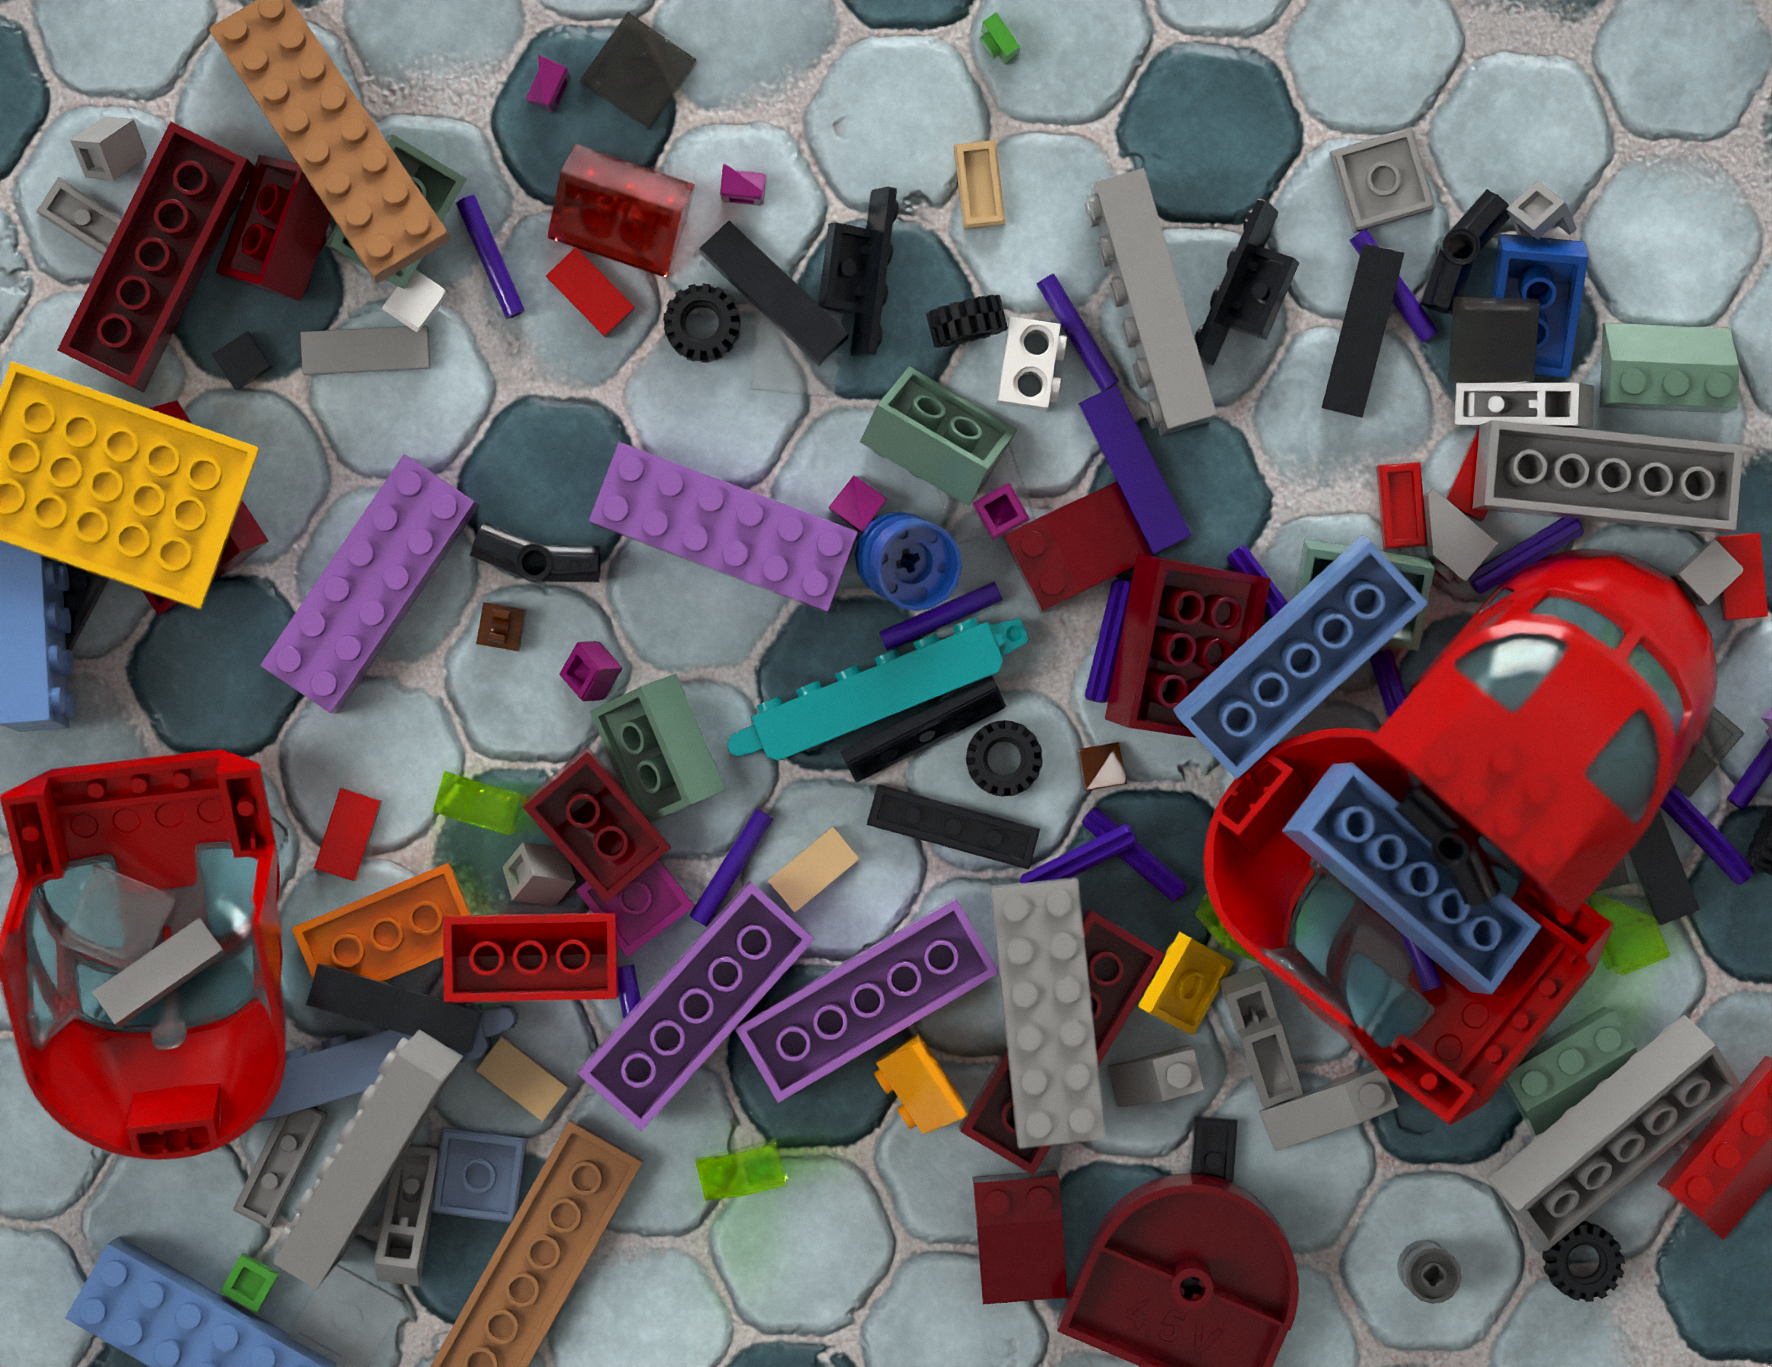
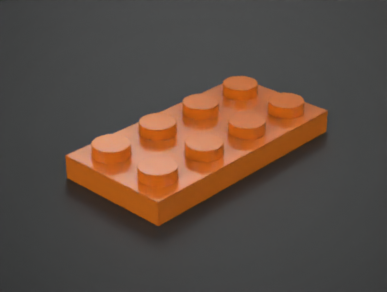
M449 862L294 926L292 931L312 979H314L317 965L322 963L369 978L385 981L443 957V916H465L472 914L453 867Z

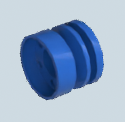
M902 511L883 514L870 522L860 535L855 551L857 572L865 586L898 607L913 611L934 608L948 599L958 585L962 570L960 549L948 532L918 515ZM905 550L907 553L902 555L901 551ZM901 559L902 563L900 565L897 564L896 561Z

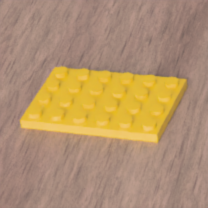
M11 361L0 388V541L202 610L260 449L257 446Z

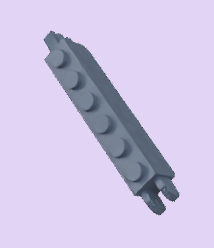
M454 1002L483 1011L481 1003L470 1006L469 1002ZM502 1005L501 1007L483 1011L471 1052L467 1053L450 1048L463 1056L460 1063L487 1054L492 1045L490 1036L514 1028L519 1019L516 1009H513V1006ZM375 1025L362 1029L364 1038L348 1042L345 1034L321 1041L323 1050L307 1054L305 1046L287 1051L284 1075L279 1091L271 1106L257 1123L366 1091L371 1084L374 1085L381 1073L378 1070L389 1052L396 1048L403 1037L410 1040L413 1036Z

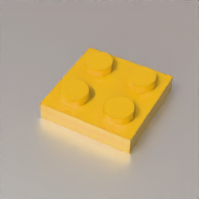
M1179 932L1175 941L1168 947L1165 958L1153 980L1146 986L1144 996L1138 1007L1194 1036L1221 987L1219 980L1227 977L1234 962Z

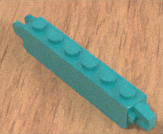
M975 617L953 626L955 635L939 640L937 633L913 642L916 650L900 656L898 649L874 658L877 666L863 672L860 671L858 665L835 674L838 681L822 688L820 682L816 681L796 689L798 695L796 699L782 703L779 696L756 706L759 714L751 716L754 725L739 730V733L730 735V739H727V749L730 750V754L733 753L734 756L738 755V757L764 749L767 757L780 761L998 673L1003 663L1002 657L1029 642L1024 625L1020 618L989 625L988 621L978 624Z

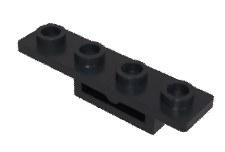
M887 186L871 191L866 228L837 222L828 224L818 305L825 309L855 314L851 356H874L882 341L883 329L880 322L882 307L886 303L888 296V286L885 282L887 266L893 256V244L891 242L892 226L899 210L898 201L896 200L897 188Z
M1258 198L1254 208L1250 209L1246 214L1243 224L1244 232L1238 246L1234 247L1228 256L1227 271L1221 285L1215 288L1211 296L1209 314L1205 323L1196 331L1194 338L1200 359L1207 364H1215L1230 328L1267 340L1299 265V262L1293 257L1264 248L1278 216V211L1265 199Z

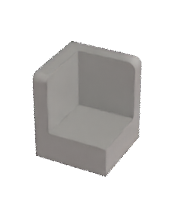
M103 117L70 140L85 178L114 181L147 157L134 119Z
M1536 181L1506 208L1515 230L1520 236L1532 235L1539 239L1555 224L1569 235L1577 229L1566 202L1539 181Z
M1715 539L1705 542L1670 577L1678 583L1698 607L1709 605L1743 572V567Z
M522 842L502 867L512 901L555 906L576 882L570 861L555 846Z

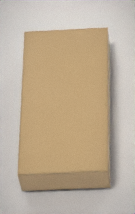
M996 140L955 144L954 154L963 230L1005 225Z
M832 826L768 881L795 913L860 858Z
M501 1036L475 1070L542 1122L569 1088L567 1084L504 1036Z

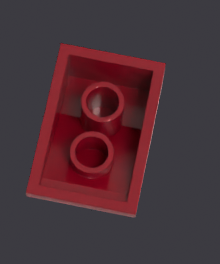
M1117 482L1056 509L1005 534L1003 537L1040 613L1134 567L1137 553L1153 556Z
M588 745L523 800V809L606 903L671 848L636 802Z
M1057 1170L1036 1171L1034 1176L1024 1172L972 1177L983 1305L1067 1298L1063 1220Z

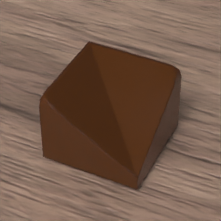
M1119 742L1077 749L1084 791L1127 784Z

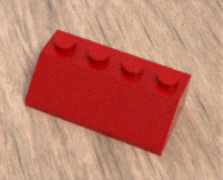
M616 913L443 916L444 1002L617 999L619 989Z
M1768 1056L1762 1059L1741 1084L1742 1088L1729 1098L1657 1183L1658 1186L1722 1240L1725 1239L1772 1183V1058Z

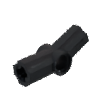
M1486 189L1452 229L1439 241L1436 248V258L1420 302L1421 305L1442 314L1456 315L1474 260L1510 218L1506 210L1509 204L1498 194ZM1457 239L1465 243L1468 250L1465 259H1456L1450 254L1448 249L1450 240Z
M483 522L473 542L470 556L532 583H600V546L540 545L486 522ZM535 552L543 553L547 560L545 570L539 575H530L525 567L527 557Z
M1423 782L1418 783L1397 804L1395 810L1431 844L1433 857L1438 863L1447 867L1465 905H1471V907L1478 906L1498 896L1501 886L1479 843L1481 833L1461 815L1456 814ZM1450 837L1456 838L1462 844L1455 843Z

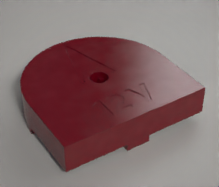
M1192 1173L1164 1176L1149 1181L1120 1199L1099 1224L1057 1319V1332L1139 1367H1273L1287 1332L1291 1330L1298 1306V1273L1288 1239L1282 1226L1267 1206L1255 1195L1230 1181L1205 1174ZM1198 1278L1199 1287L1184 1288V1279Z

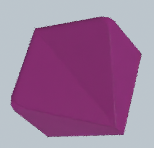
M539 55V71L526 100L537 107L553 113L556 112L571 77L567 67Z
M723 163L720 188L721 199L728 203L758 206L764 204L766 175L763 173L735 171Z
M853 475L828 508L862 533L867 525L874 520L888 499Z
M1009 482L972 503L975 512L992 540L1030 520Z
M577 642L559 675L583 702L600 701L607 697L623 668L600 642Z

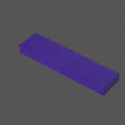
M1117 384L1078 403L1152 555L1190 537L1191 534Z

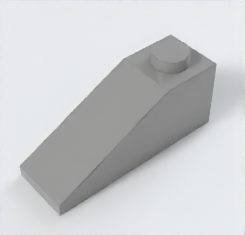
M1456 383L1455 425L1480 426V424L1490 420L1568 428H1593L1594 385L1584 383Z
M1368 1065L1308 1090L1303 1095L1260 1110L1259 1114L1274 1150L1278 1151L1359 1124L1399 1106L1387 1077L1374 1066Z
M410 1145L391 1176L374 1260L377 1281L412 1286L420 1285L428 1243L439 1149Z

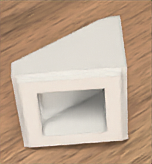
M415 269L405 289L397 287L382 309L415 332H418L438 312L446 291Z

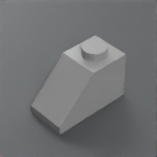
M1433 488L1423 496L1427 535L1426 557L1434 563V573L1448 584H1451L1453 580L1461 584L1470 578L1498 545V542Z
M1190 1045L1108 1066L1119 1108L1161 1102L1204 1091L1195 1052Z

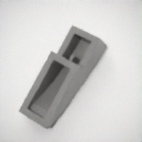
M1259 966L1220 979L1219 983L1263 1108L1303 1095L1282 1024L1277 1016L1267 981Z

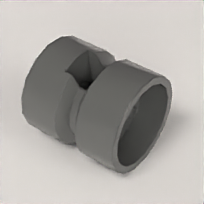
M1429 1240L1415 1241L1406 1246L1399 1256L1397 1264L1398 1276L1403 1285L1421 1301L1431 1304L1443 1303L1453 1297L1459 1289L1462 1279L1460 1266L1455 1257L1437 1242Z

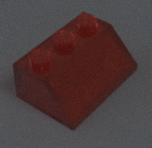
M575 144L560 172L547 238L667 278L688 217L695 184Z

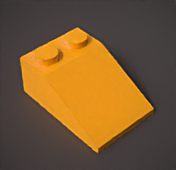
M916 1032L876 1059L879 1069L874 1072V1075L887 1094L894 1090L902 1102V1105L897 1110L910 1130L917 1126L921 1133L925 1134L967 1116L965 1102L919 1032Z

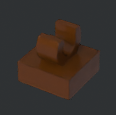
M483 602L476 644L519 652L527 610Z

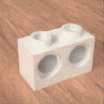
M1010 316L997 405L1047 412L1049 402L1057 403L1061 378L1053 377L1055 360H1064L1067 336L1059 335L1061 324ZM1031 334L1042 335L1047 341L1048 348L1040 355H1033L1025 349L1024 339ZM1026 375L1035 376L1041 383V392L1033 397L1023 395L1018 389L1019 379Z

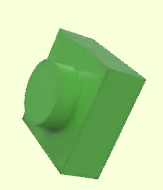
M997 12L982 21L981 31L984 35L980 37V41L993 59L999 56L1003 63L1007 64L1019 55V44Z
M242 1253L220 1293L257 1313L280 1273Z

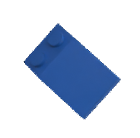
M1499 234L1493 272L1484 363L1485 370L1569 378L1588 263V254L1584 241L1542 237L1536 239L1531 236Z

